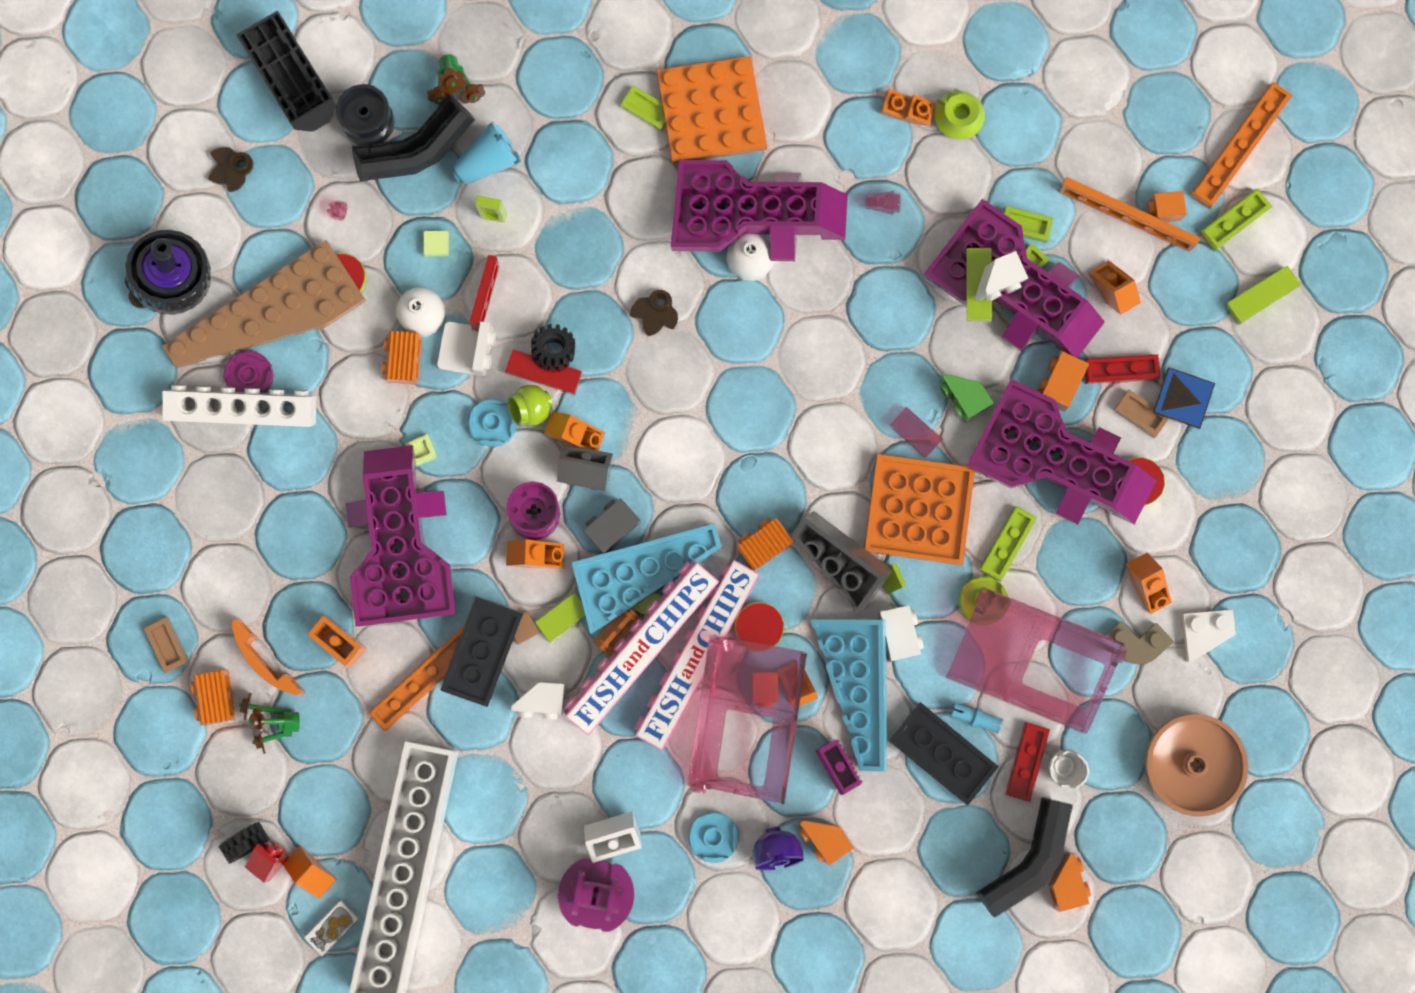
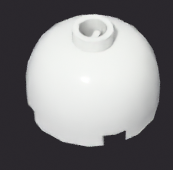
M750 233L741 234L731 242L727 248L726 257L729 270L744 281H756L766 276L774 264L770 257V241L766 236Z
M414 287L405 291L399 298L396 305V316L401 327L406 332H417L422 337H426L436 333L444 323L445 306L441 298L434 291L424 287Z

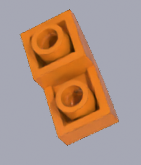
M888 89L880 114L913 124L929 126L936 103L915 94L910 97Z

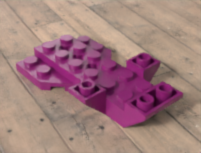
M679 160L671 249L672 251L721 252L741 234L750 233L770 235L771 261H795L796 235H820L821 240L846 239L848 194L823 182H801V173L777 172L773 182H749L744 176L738 174L727 160ZM746 207H752L750 210H746Z
M981 199L924 272L926 279L960 303L966 304V249L991 248L992 261L1016 251L1028 279L1020 283L1021 288L1014 292L1007 293V290L1000 292L1001 296L994 299V301L1015 315L1001 338L1019 351L1023 350L1037 330L1056 344V348L1078 358L1105 323L1090 302L1070 288L1079 275L1061 262H1058L1049 272H1046L1027 259L1022 226L984 199Z
M1010 379L967 464V468L1011 489L1044 479L1067 490L1057 509L1056 515L1077 525L1089 502L1111 511L1112 515L1135 525L1156 483V480L1139 466L1114 454L1122 437L1099 427L1091 443L1068 433L1055 399ZM1010 430H1014V436L1017 438L1007 439L1005 431L1009 433ZM1037 441L1039 449L1030 450L1027 442ZM1057 451L1060 453L1059 457L1062 460L1053 461L1052 456L1049 454H1054Z
M414 445L364 451L362 475L365 500L345 503L348 528L369 525L371 541L370 552L350 576L356 627L457 614L451 564L424 544L421 518L447 515L444 491L418 493ZM396 539H400V542L404 544V548L400 549V553H397V549L393 550L392 544L397 542ZM399 564H403V567L407 568L403 578H400V574L395 572V569L399 568ZM403 588L406 589V592L410 593V597L406 599L407 602H403V599L398 597V594L402 593Z

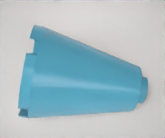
M492 121L453 164L454 170L452 173L459 183L464 182L468 185L518 165L521 162V158L517 151L512 153L513 148L511 145L513 144L504 131Z

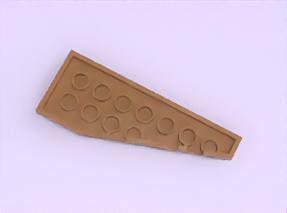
M324 240L163 345V348L173 364L180 368L205 361L211 357L231 354V352L240 349L245 350L275 342L284 337L304 334L306 331L326 328L367 300L329 242Z

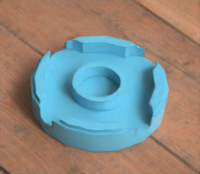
M491 398L479 402L471 410L468 418L471 435L483 446L491 448L503 446L516 433L517 425L511 418L508 404L503 400Z
M709 812L704 813L694 821L690 827L688 838L690 848L697 857L705 862L718 863L725 861L734 853L738 845L739 835L737 827L731 818L723 813Z

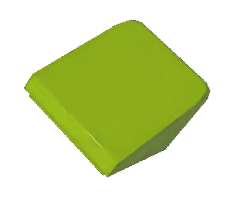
M895 563L888 566L893 571L882 585L886 594H891L906 586L903 576Z

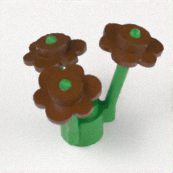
M446 54L439 59L440 69L437 71L438 86L434 87L433 90L427 91L430 102L440 105L449 94L457 93L459 89L465 86L466 90L460 93L463 104L478 102L485 95L486 92L482 84L477 86L476 84H470L464 73L463 66L458 64L456 56Z
M252 693L248 694V698H243L242 703L239 704V707H241L240 712L244 713V720H247L249 709L253 710L249 717V727L253 729L254 737L252 743L256 745L257 749L262 748L263 754H266L264 742L282 737H292V732H299V712H292L291 709H278L250 704ZM262 711L280 715L277 718H264ZM264 724H277L278 730H283L268 736H261Z

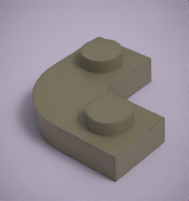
M1120 621L1102 637L1123 661L1137 665L1152 662L1174 642L1158 623H1155L1141 637L1137 638L1124 622Z

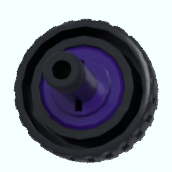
M174 230L151 232L140 238L131 247L127 255L125 273L129 288L136 300L150 311L164 315L181 314L195 308L208 293L211 285L210 263L205 250L190 235Z

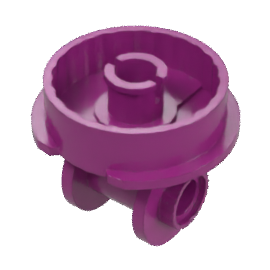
M583 858L571 865L564 873L558 888L559 907L567 922L575 927L581 925L590 929H601L602 932H610L616 929L627 919L632 910L635 897L632 879L622 865L617 863L612 865L604 861L593 863L590 858Z

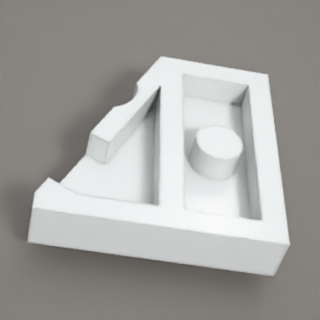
M1233 610L1181 614L1186 662L1196 660L1236 635Z

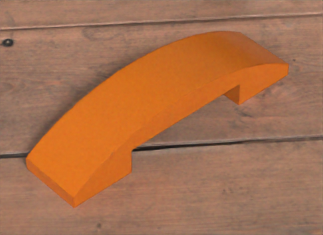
M235 618L232 621L235 640L242 655L253 670L274 687L289 694L304 696L306 691L290 674H284L279 677L256 652L251 644L257 639V636L242 620Z

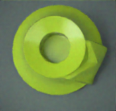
M954 89L952 92L936 100L938 104L935 108V121L938 128L946 136L959 140L968 139L981 130L985 121V110L981 101L969 92Z

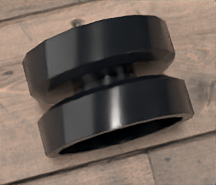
M367 84L354 85L345 90L338 98L336 105L337 119L349 140L357 145L381 143L386 141L392 134L395 125L394 113L381 90Z

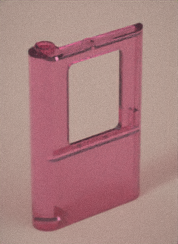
M982 587L974 604V612L945 678L1086 734L1092 725L1118 662L1122 663L1126 656L1127 649L1124 648V643ZM1040 640H1046L1104 664L1103 671L1086 707H1079L1022 683Z
M709 636L687 784L689 787H692L693 792L707 793V790L714 789L785 804L807 658L806 652L724 636ZM727 710L769 717L773 720L763 786L724 779L718 776L717 772Z

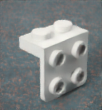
M447 322L444 326L437 365L439 369L485 377L486 370L490 369L492 355L489 354L491 346L495 344L496 331H494L490 323L480 322L479 332L473 331L471 325Z

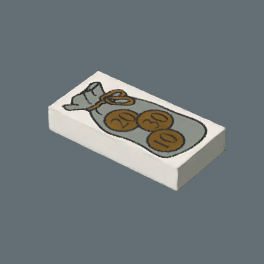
M341 900L304 939L323 956L357 922L359 917Z

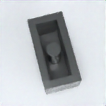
M564 444L559 458L557 482L605 491L610 477L613 453Z
M621 498L617 501L615 499L611 500L603 508L605 512L601 516L597 517L595 515L585 524L587 528L584 530V533L603 554L608 553L641 523L638 516Z

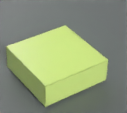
M424 231V256H449V232Z
M428 434L405 443L406 446L414 445L416 466L438 457Z

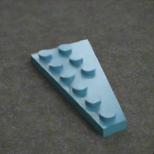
M715 523L572 562L590 634H594L624 614L625 611L630 610L666 586L670 581L678 578L680 575L678 572L686 562L691 563L692 560H695L699 564L720 550L722 546Z
M810 619L818 637L820 650L822 649L826 661V669L837 702L840 704L843 713L844 724L847 725L851 737L850 742L860 771L885 772L887 771L885 619Z

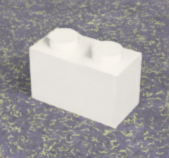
M904 606L879 612V619H885L886 651L889 662L921 655L920 650L923 649L921 635H916L914 625H918L915 610L911 611L910 606Z
M633 811L584 826L585 843L593 863L641 848L640 831Z

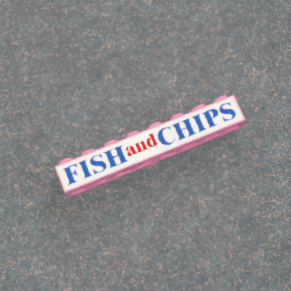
M692 560L691 563L686 562L678 572L680 574L674 582L670 581L663 588L662 592L664 594L658 601L654 600L646 609L647 614L642 620L637 619L629 629L631 633L627 638H621L613 648L615 652L610 658L605 657L597 666L598 672L593 678L589 676L580 687L582 689L576 697L574 695L570 697L565 703V717L588 736L719 583L714 576L695 560Z
M733 560L731 565L726 563L720 574L723 577L722 582L719 586L716 585L709 593L708 598L711 601L708 607L702 606L696 617V620L699 621L695 630L689 629L683 640L687 643L684 650L676 652L671 661L675 665L671 673L665 672L659 683L662 686L658 696L656 694L652 695L646 706L650 708L646 718L641 715L634 728L638 731L637 737L660 750L664 749L760 576L759 573Z

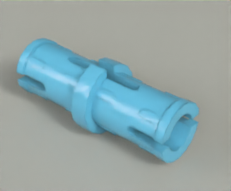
M956 702L954 703L950 718L970 723L971 727L974 728L979 726L997 734L1000 732V724L1002 725L1003 718L983 713L982 709L979 708L974 710Z

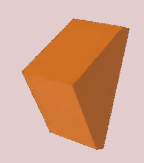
M302 845L283 863L284 868L294 883L319 899L337 880Z

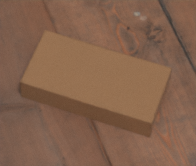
M1130 389L1113 410L1153 438L1157 437L1168 421V418L1154 414L1155 406Z
M168 617L144 628L164 673H169L190 662Z

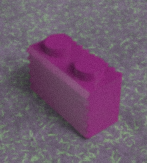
M834 739L815 751L839 794L844 795L860 786L863 781L859 780L860 776L857 775V771H854L855 767L852 766V762H849L850 758L847 757V753H844L845 749H842V745L839 744L840 740Z

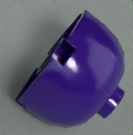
M780 827L766 829V834L760 836L753 847L755 869L771 871L776 870V866L784 865V868L797 865L804 861L803 848L798 838L791 832L781 831Z

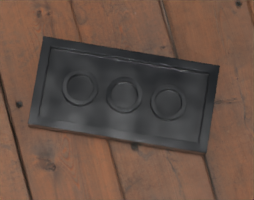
M475 596L440 691L488 707L523 612Z
M921 702L916 705L888 740L966 806L971 803L999 767Z

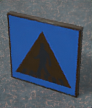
M1168 367L1153 413L1201 429L1215 383Z

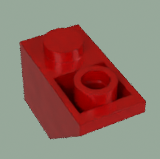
M271 841L260 843L254 848L245 868L263 883L271 881L289 856L284 853L286 849L276 841L273 843Z

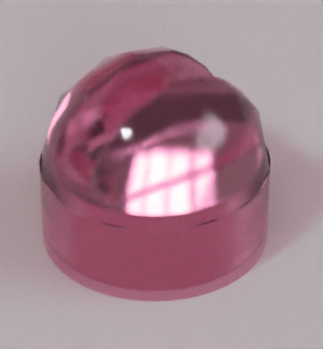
M339 200L330 202L328 204L330 209H327L330 218L343 221L347 214L346 202Z

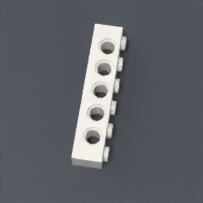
M171 385V389L163 391V421L311 427L316 424V395H309L307 390H294V394H284L283 389H269V393H260L259 388H245V392H235V387H220V391H211V386H196V390H186V385ZM188 397L194 399V409H190L187 406ZM213 398L217 399L220 403L218 411L211 406ZM237 399L242 400L244 403L243 412L239 411L235 406ZM261 400L269 404V411L267 413L260 409ZM286 401L293 404L294 411L292 414L287 413L284 409Z

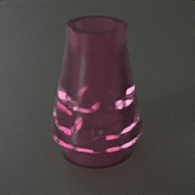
M889 191L866 195V209L892 215L900 213L901 193Z

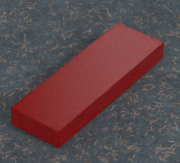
M488 255L470 318V325L473 331L479 332L480 322L485 321L499 271V263L496 256Z
M514 349L511 352L505 370L506 374L572 395L576 394L583 373L571 367L566 368L564 365L561 371L558 370V367H555V372H550V367H547L545 371L542 369V364L539 367L536 365V360L533 361L532 355Z
M1158 354L1089 358L1084 360L1089 363L1085 372L1086 384L1148 381L1161 378Z
M1024 722L1005 795L1027 802L1031 801L1050 729Z

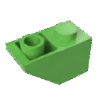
M949 374L944 375L939 381L941 383L939 385L941 392L946 398L950 397L954 404L952 408L959 419L963 418L965 422L987 410L994 403L981 382Z

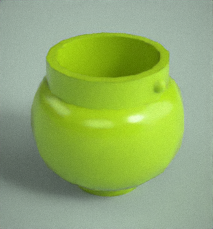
M524 385L514 394L509 395L507 400L509 413L517 426L524 424L536 426L542 424L548 418L550 409L553 407L550 394L546 390L543 391L537 385Z

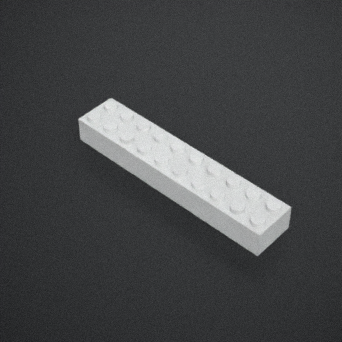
M405 741L349 993L407 992L459 751L411 741Z

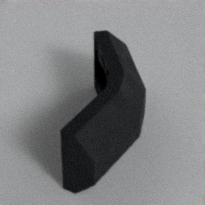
M278 10L236 34L294 130L314 132L330 122L336 103Z
M449 94L421 128L405 139L352 146L356 173L360 181L415 175L438 163L475 119L458 100Z
M1041 797L1031 849L1020 865L976 892L994 918L1047 884L1062 860L1073 804Z

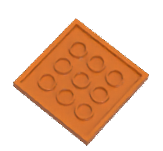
M751 56L657 70L672 164H679V160H705L767 150Z
M877 454L864 549L874 554L962 566L975 471L966 466Z

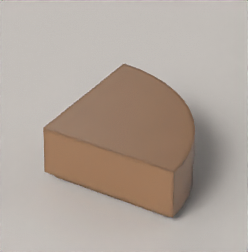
M528 611L523 614L515 634L517 645L540 633Z

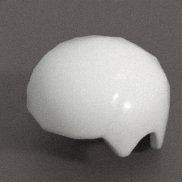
M1060 750L1054 753L1049 760L1048 771L1050 778L1060 787L1076 789L1087 781L1089 775L1088 763L1078 752Z

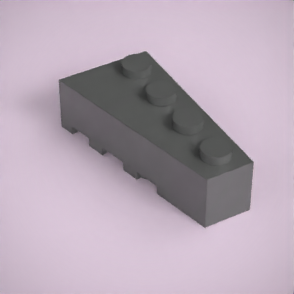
M815 511L803 518L791 536L806 555L822 569L821 573L833 582L838 588L837 592L843 599L846 598L853 606L852 610L857 615L868 607L893 571Z

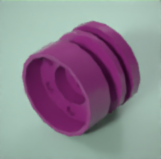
M530 481L520 484L513 489L507 500L506 510L510 524L515 532L525 539H544L551 535L559 525L561 513L557 496L550 487L541 482ZM534 508L538 511L536 518H532L530 514Z

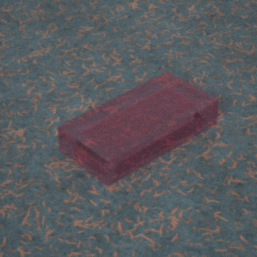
M907 407L890 424V427L925 459L943 440Z

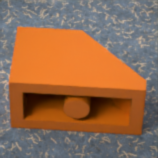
M1110 260L1088 272L1106 303L1120 315L1141 303L1135 280Z

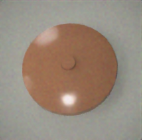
M1202 714L1182 715L1163 724L1152 736L1145 753V773L1153 793L1168 808L1189 816H1210L1227 809L1242 793L1248 777V758L1244 745L1238 735L1221 720Z

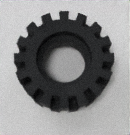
M547 324V329L544 326L540 327V332L536 330L534 337L531 339L533 361L536 360L538 367L542 364V369L545 371L547 367H550V372H555V367H558V370L561 371L563 370V365L566 368L570 366V362H573L575 355V338H573V334L571 332L568 333L566 327L560 330V325L556 324V328H552V324ZM556 342L563 349L559 353L551 354L544 350V345Z
M258 821L234 834L218 847L228 864H231L251 853L257 844L267 842L269 837Z

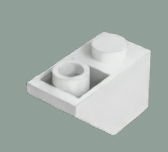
M1016 251L995 259L985 266L975 296L976 301L986 298L989 302L1000 297V292L1007 290V293H1011L1021 288L1020 283L1028 279V276Z
M539 682L512 705L511 711H517V717H532L533 713H543L542 718L557 719L558 714L564 715L566 685Z

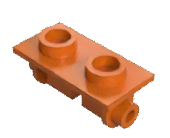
M632 609L625 611L624 614L610 622L593 642L610 657L615 652L613 648L621 638L626 639L631 633L629 629L637 619L642 620V618Z

